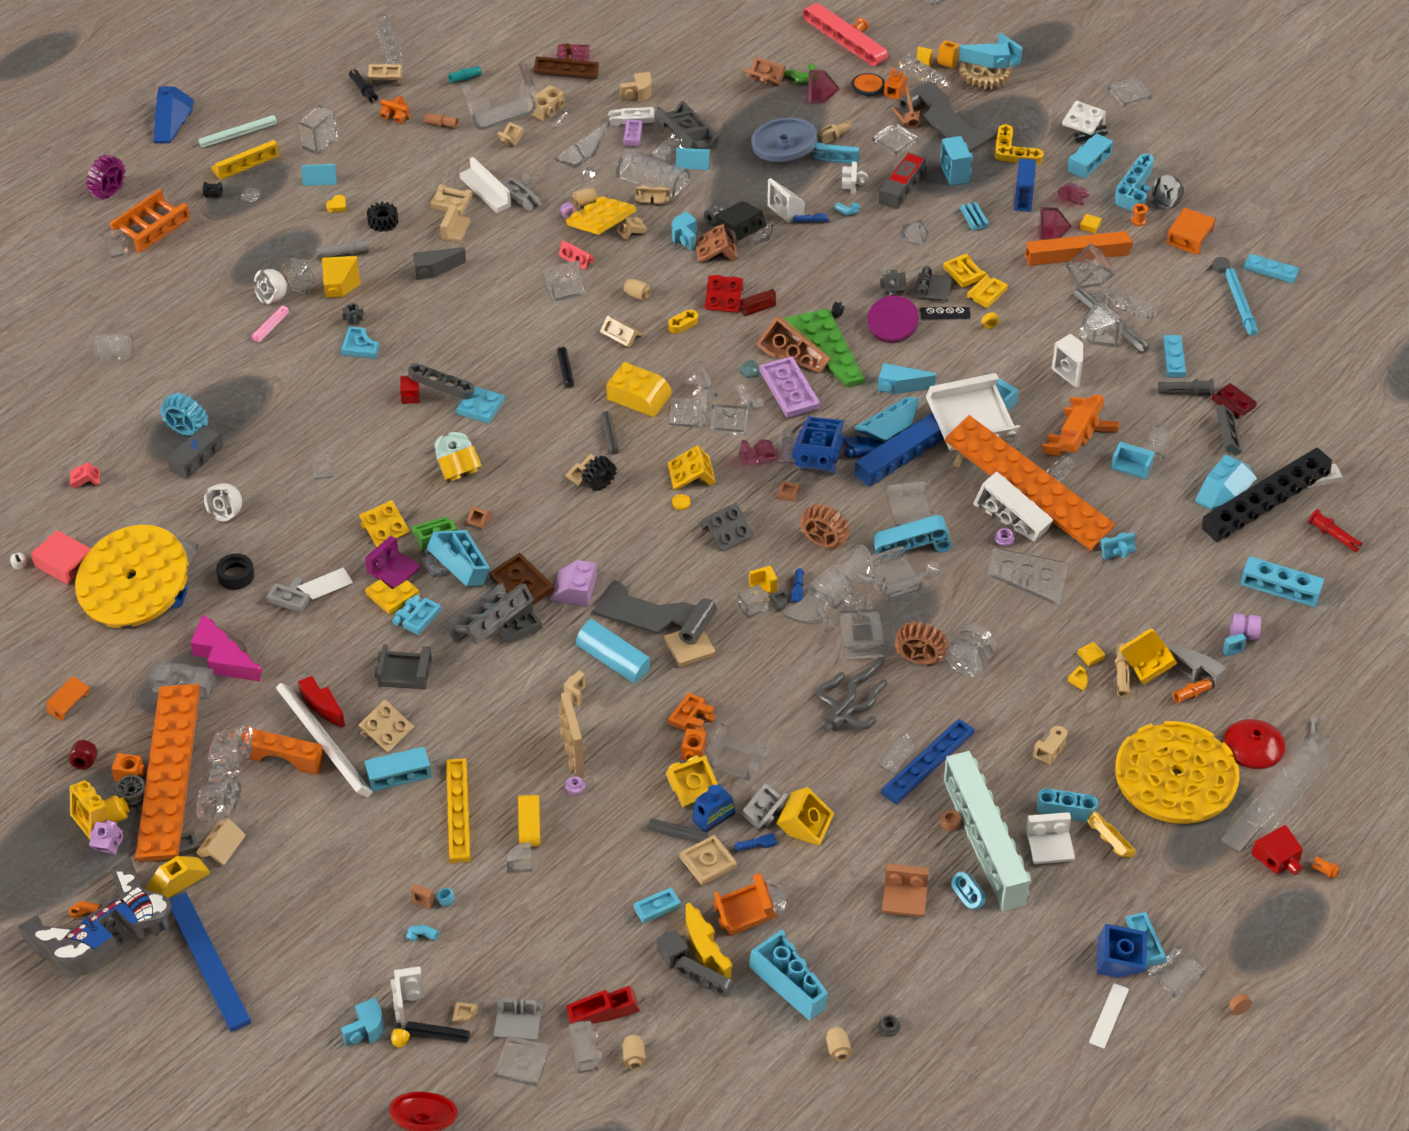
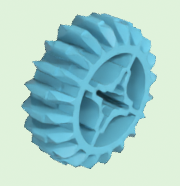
M178 392L176 394L172 393L165 398L160 408V414L163 416V421L167 422V426H170L177 434L187 435L189 438L203 425L207 426L209 422L207 420L208 416L205 414L206 411L201 408L202 405H199L197 400L194 401L191 396L187 397L184 393L182 395Z

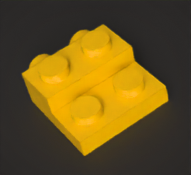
M699 755L693 756L687 760L688 762L680 764V762L674 763L669 766L666 772L673 792H676L682 808L695 804L697 797L708 791L709 786L718 785L706 755L699 757Z
M83 780L70 786V815L91 840L90 834L96 822L106 820L107 805L101 799V796L96 794L94 787L89 782Z

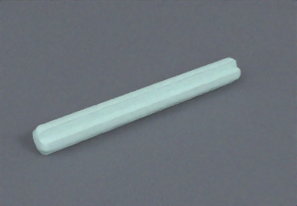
M274 115L200 138L199 144L201 148L276 125L277 120Z

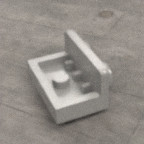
M764 783L740 814L757 829L763 824L768 826L775 818L772 815L774 811L779 812L785 806L784 799L788 795L784 793L780 796Z

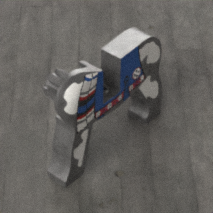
M129 858L110 868L121 897L94 911L73 929L43 926L38 915L18 926L25 942L40 957L55 962L62 974L70 977L90 974V972L96 968L98 969L99 966L120 952L118 946L122 945L124 940L128 938L124 927L139 940L145 938L142 929L148 936L153 934L156 937L161 932L168 930L169 920L167 916L171 911L169 899L163 894L146 890L141 886L136 870Z

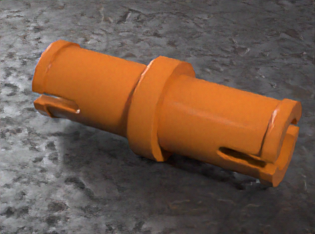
M1207 678L1196 683H1189L1186 687L1172 693L1173 699L1178 704L1189 698L1194 699L1199 694L1211 690L1212 683Z

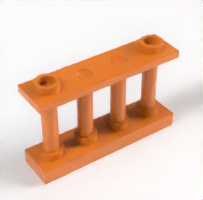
M159 189L111 221L112 236L116 237L121 232L133 238L135 250L141 253L189 220V208L185 203L180 204L176 208L164 200L163 190ZM161 206L169 211V213L162 216L154 210ZM149 215L157 221L150 225L143 221L142 218ZM137 224L144 230L136 233L129 227Z

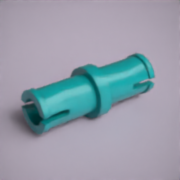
M480 66L468 69L462 68L460 71L449 73L448 78L450 83L461 80L467 81L469 78L481 76L482 72Z

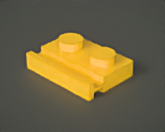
M987 274L967 293V298H972L974 302L989 308L1007 291L1008 284L994 277L990 278Z

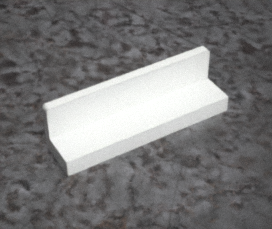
M474 157L470 158L471 168L461 172L460 179L496 213L510 208V191Z

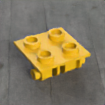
M393 500L359 515L362 520L360 523L362 529H367L376 547L390 535L399 538L410 532Z

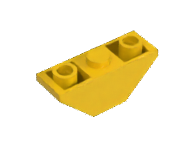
M176 856L157 869L145 889L170 898L210 874V871L199 857Z

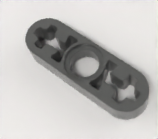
M680 957L674 966L679 975L719 996L727 997L734 988L733 983L727 977L687 957Z

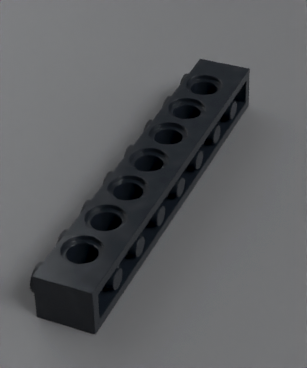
M1316 447L1203 516L1202 530L1216 542L1226 539L1231 533L1242 529L1249 522L1257 520L1265 512H1270L1278 504L1286 502L1291 496L1297 495L1304 488L1315 484L1317 480L1327 477L1331 472L1333 460Z

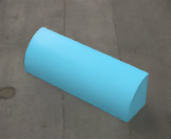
M589 619L581 628L576 639V645L635 684L650 671V657L593 619Z

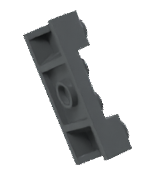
M684 101L680 102L677 108L670 112H664L660 107H656L655 119L663 127L669 126L682 139L681 145L684 148L711 149L718 146L719 135Z

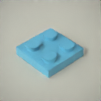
M474 386L473 397L462 399L456 408V413L490 424L505 401V396Z

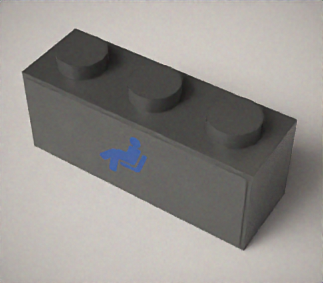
M203 425L167 457L170 471L188 479L204 463L208 462L214 454L221 450L223 447L221 434Z

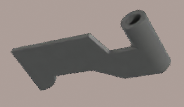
M927 81L910 91L913 109L924 102L927 103L931 108L924 118L947 138L962 136L964 142L968 145L969 152L995 137L992 132L986 129H973L954 113L948 95L934 83ZM906 94L898 99V105L903 112L910 111Z
M614 580L593 610V614L655 634H659L674 623L683 626L679 632L680 639L689 645H694L716 613L717 606L713 600L706 598L701 599L697 606L686 602L657 605L629 596L627 588L622 583Z

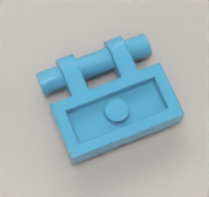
M414 595L413 598H409L405 602L402 610L399 609L395 613L392 623L398 625L402 622L403 628L420 635L441 612V605L427 598L419 602L421 598L418 595Z

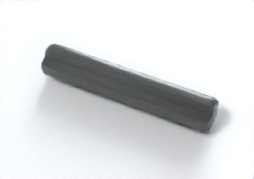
M603 411L601 418L609 452L617 454L619 452V445L610 411Z
M651 818L648 823V829L651 831L699 843L708 838L707 832Z

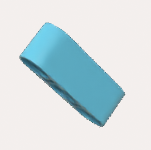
M1045 788L1038 793L1036 810L1041 815L1070 812L1071 820L1087 822V819H1089L1093 812H1097L1098 800L1096 797L1088 794Z

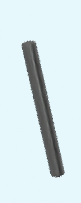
M1082 287L1075 289L1074 295L1138 350L1141 352L1148 350L1149 344Z

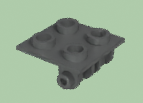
M925 266L922 268V273H918L913 297L948 301L953 277L932 274L931 267Z

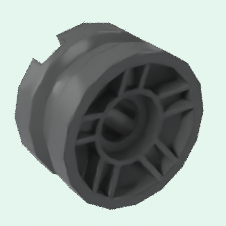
M128 775L121 778L116 785L118 797H123L128 806L132 808L138 807L144 799V780L137 775Z

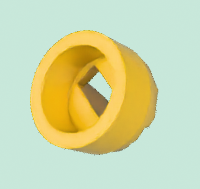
M393 1029L391 1035L393 1045L396 1047L405 1046L409 1040L410 1033L402 1029Z

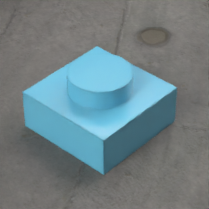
M1243 633L1235 636L1232 635L1225 639L1222 652L1226 657L1244 651L1246 637Z

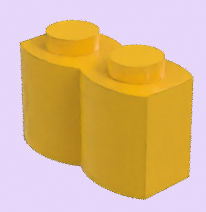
M474 445L437 459L445 480L450 478L451 482L460 479V474L467 472L470 475L478 472L477 468L482 466Z

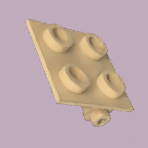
M386 699L358 725L362 728L360 732L362 737H371L387 753L414 727Z

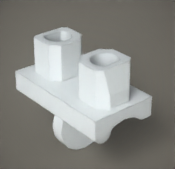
M852 162V167L843 166L842 189H851V194H856V184L860 186L866 184L869 176L863 171L857 173V162Z

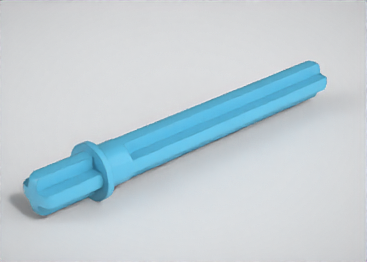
M1228 268L1225 275L1241 314L1242 325L1246 328L1248 335H1257V321L1252 316L1237 274L1233 268Z

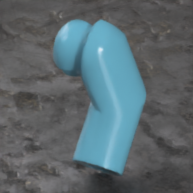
M414 925L407 929L408 933L406 934V938L412 941H416L418 935H423L435 941L439 936V931L427 925Z

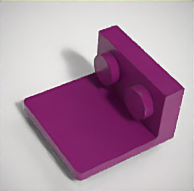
M392 535L365 557L367 573L378 580H382L392 589L408 580L421 568L420 564L398 551L397 538Z

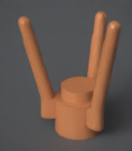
M906 87L910 111L906 113L905 119L895 107L893 111L902 121L903 126L907 125L908 128L913 129L921 124L919 108H916V113L914 112L909 88Z

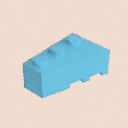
M468 531L433 532L427 550L464 585H483L490 567Z

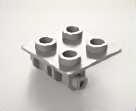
M498 998L494 1037L538 1040L543 1002L538 1001V999Z

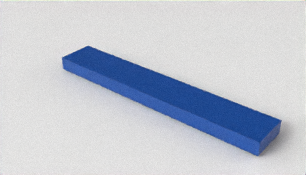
M958 719L881 789V794L897 805L946 760V756L953 754L974 734L975 729L961 719Z

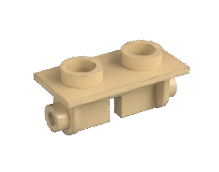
M636 187L635 202L650 204L651 198H654V204L666 205V203H669L670 190L665 187Z

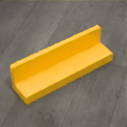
M272 140L217 162L211 166V170L221 180L279 156L277 142Z

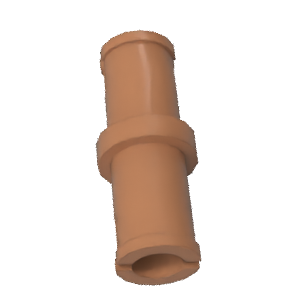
M426 113L424 118L426 124H435L439 127L457 128L459 124L457 117H448L444 114Z

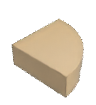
M456 1002L452 1025H460L470 1021L478 1011V1004Z

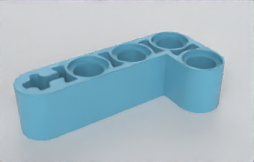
M1140 155L1118 184L1115 193L1116 205L1133 211L1135 204H1146V193L1140 189L1152 174L1154 163L1152 155Z
M940 515L883 530L873 536L876 554L881 557L930 543L934 544L938 552H947L952 548L949 529L945 519Z

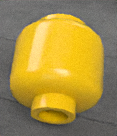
M114 795L104 800L107 805L106 820L119 823L127 818V813L130 810L123 797L119 798Z

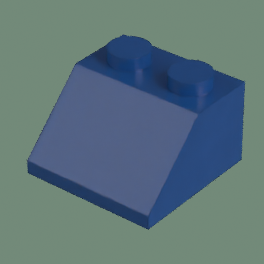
M1105 923L1098 935L1097 974L1119 978L1145 972L1147 969V932Z

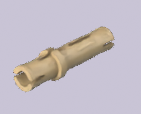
M1124 643L1116 646L1117 658L1115 659V666L1117 667V696L1119 698L1130 696L1129 667L1131 665L1120 652V648L1125 645Z

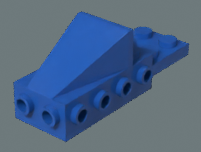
M807 417L802 430H799V435L792 452V459H795V466H799V470L836 473V464L843 445L844 435H842L844 420Z

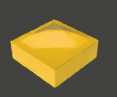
M1095 642L1078 649L1077 652L1089 667L1104 660L1106 655Z

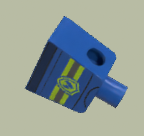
M721 785L709 786L708 791L698 796L695 801L692 821L702 831L708 832L736 814L731 795Z

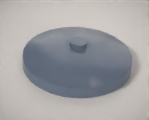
M781 118L760 126L753 133L751 143L752 149L758 157L767 161L785 162L798 159L811 152L816 146L818 138L816 128L810 122L799 118Z

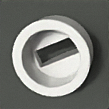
M17 552L12 554L10 562L14 569H21L26 566L27 561L23 553Z

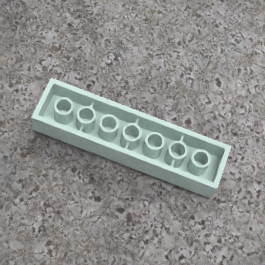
M970 751L946 756L944 784L957 812L962 816V824L1002 912L1026 906L1027 897L1030 895L1029 884H1031V876L1023 867L1024 863L1021 855H1018L1016 852L1014 839H1010L1008 835L1007 824L1002 822L1000 818V809L994 805L992 792L986 787L985 777L978 770L976 758L972 757Z

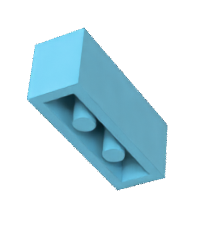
M1096 133L1083 146H1080L1074 155L1069 157L1068 172L1085 179L1111 155L1113 141Z
M425 746L365 761L366 774L372 792L432 778Z

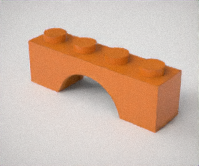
M246 727L238 742L242 758L260 762L265 756H278L291 762L298 771L314 775L318 774L325 760L322 744Z

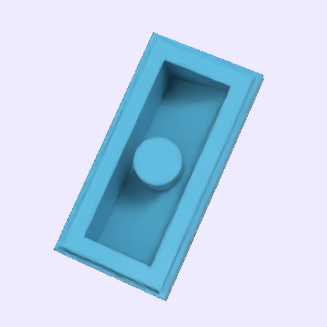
M676 149L677 169L709 170L710 149Z
M335 164L301 165L303 186L335 185L337 183Z

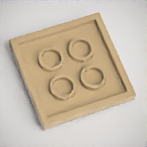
M569 692L561 693V702H558L559 712L562 714L559 715L561 739L565 740V753L570 757L568 759L570 771L574 770L576 777H584L582 737Z

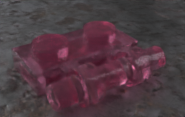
M558 44L557 58L565 59V44ZM570 44L572 50L571 59L589 60L590 45Z

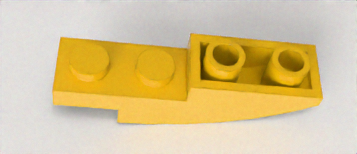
M688 902L686 904V931L689 944L699 964L707 968L713 967L717 973L730 979L733 966L730 959L722 955L719 946L714 942L715 931L713 926L709 922L706 923L700 910L694 908Z

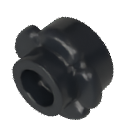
M834 302L831 314L836 316L835 318L842 316L844 311L842 302Z

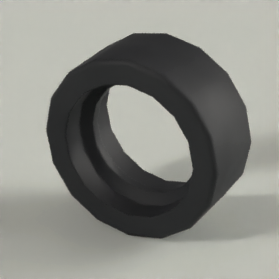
M240 553L229 554L220 559L217 564L218 580L227 589L238 590L245 588L254 579L253 563L246 555ZM233 567H243L246 569L244 573L238 576L224 574Z

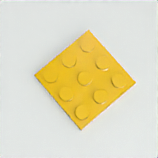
M601 196L595 202L585 205L582 210L574 212L565 220L567 226L599 235L636 212L635 205L628 204L627 202Z

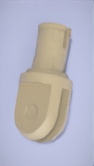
M847 120L839 125L830 124L819 130L817 138L824 144L837 140L841 134L852 130L851 123Z

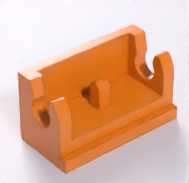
M72 676L46 702L47 713L63 721L66 713L83 696L86 697L88 695L90 687Z

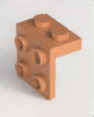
M755 57L751 70L743 68L742 71L746 73L745 76L750 77L752 80L762 81L767 85L774 86V84L780 85L786 67Z

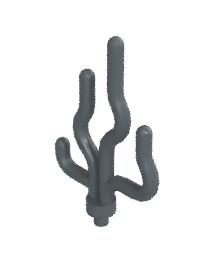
M883 657L877 658L864 673L850 679L847 687L849 695L840 705L834 699L825 695L824 692L840 684L846 676L844 672L838 673L832 680L824 682L818 687L816 693L818 699L833 709L832 713L825 718L823 729L826 732L836 731L843 722L860 730L869 729L875 724L876 718L873 716L861 722L850 715L872 708L876 703L877 695L886 687V680H880L870 691L867 702L851 704L856 699V684L869 679L884 664L885 660Z

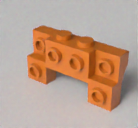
M1094 394L1087 398L1070 397L1071 407L1064 408L1068 419L1061 429L1062 435H1048L1049 444H1042L1044 454L1061 456L1064 451L1076 453L1080 445L1085 446L1091 438L1094 429L1099 425L1100 418L1098 414L1105 404L1103 395Z

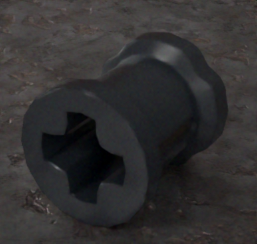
M204 182L202 188L203 196L217 195L222 197V183L209 184Z

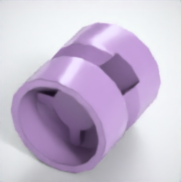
M1233 613L1230 636L1243 633L1247 640L1258 641L1261 630V616L1249 615L1245 617L1244 614Z

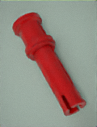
M1318 509L1310 515L1308 519L1310 525L1314 524L1321 529L1323 534H1330L1355 553L1359 551V548L1355 545L1361 547L1363 543L1335 525L1332 518L1328 519Z

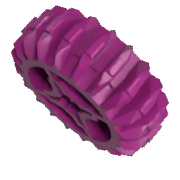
M104 154L103 157L99 156L98 160H95L94 164L91 165V169L88 171L89 174L86 176L88 180L85 184L88 185L87 190H89V193L103 200L114 195L118 189H121L120 186L124 184L123 179L126 173L123 162L113 155Z

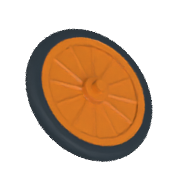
M862 73L853 78L851 86L858 94L873 96L884 90L885 81L877 74Z

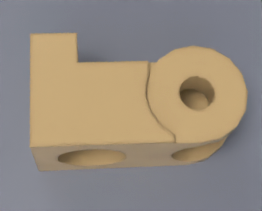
M1062 726L1052 727L1047 739L1044 742L1038 740L1035 744L1033 757L1051 766L1066 745L1067 730Z

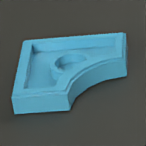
M349 326L341 348V355L376 359L380 343L373 341L367 336L366 328Z

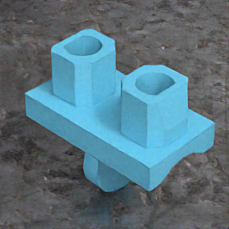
M1123 532L1110 539L1108 537L1101 538L1100 544L1103 558L1106 560L1117 556L1122 558L1128 557V553L1136 551L1135 534L1133 532L1128 534Z

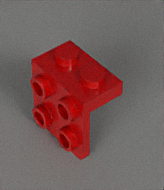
M717 274L713 276L708 275L705 309L733 313L739 312L741 293L744 291L743 278L737 276L723 277Z

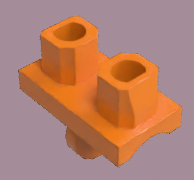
M398 96L396 100L391 99V101L382 99L380 102L382 106L380 115L384 119L388 120L391 114H394V121L402 124L406 118L410 119L412 116L402 96Z

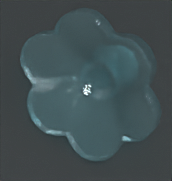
M753 360L744 362L740 368V373L744 374L746 378L758 377L760 375L759 365Z

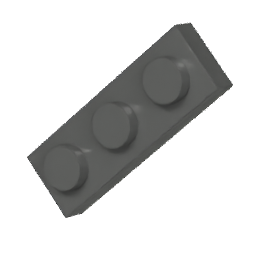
M1222 404L1217 407V419L1220 423V432L1224 439L1223 446L1227 451H1231L1237 456L1242 453L1234 414Z

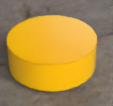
M994 312L984 315L981 319L985 329L994 328L1000 321L998 315Z

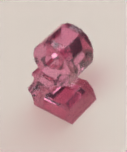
M765 439L759 440L753 449H751L749 442L742 440L739 450L743 465L749 466L753 463H760L761 460L764 462L772 461L777 455L773 443Z

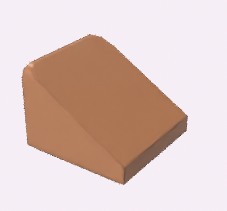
M472 506L465 523L483 530L493 514Z

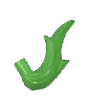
M810 63L808 65V72L800 73L791 68V70H785L783 77L794 79L793 84H809L817 80L818 72L814 64Z

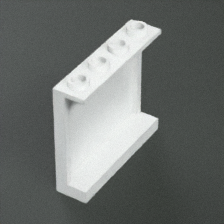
M996 373L930 386L926 398L944 439L968 415L972 416L1001 439L1010 440L1016 437L1020 425L1014 426L996 387L999 379ZM946 443L949 448V451L956 450L948 443Z

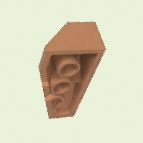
M779 316L774 318L756 343L760 349L770 356L779 359L792 356L797 365L819 373L823 371L831 360L826 353L796 327Z

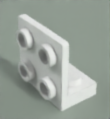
M1075 101L1062 121V125L1092 135L1097 127L1105 125L1106 111Z
M1070 812L1028 816L1026 833L1033 864L1070 862L1075 860L1069 834Z
M420 966L394 970L395 979H391L396 1023H401L402 1030H405L406 1025L403 1001L425 998Z

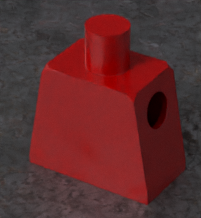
M1286 825L1254 841L1251 854L1275 874L1288 869L1296 876L1303 870V866L1299 863L1303 852L1302 847Z

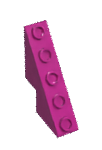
M202 615L191 640L193 656L208 658L207 663L210 674L261 682L260 674L263 671L260 665L251 661L250 656L246 652H242L237 643L228 638L224 630H219L211 618L208 619L205 615Z

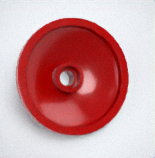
M1244 719L1235 722L1227 729L1224 736V743L1232 751L1235 762L1246 768H1270L1282 759L1285 752V740L1280 731L1262 720Z
M409 1092L399 1095L391 1101L389 1115L397 1125L409 1131H441L456 1121L457 1107L450 1099L436 1093Z

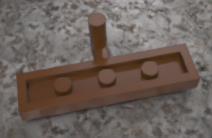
M569 43L564 45L565 59L536 56L534 74L596 80L598 78L599 62L571 60L572 50Z

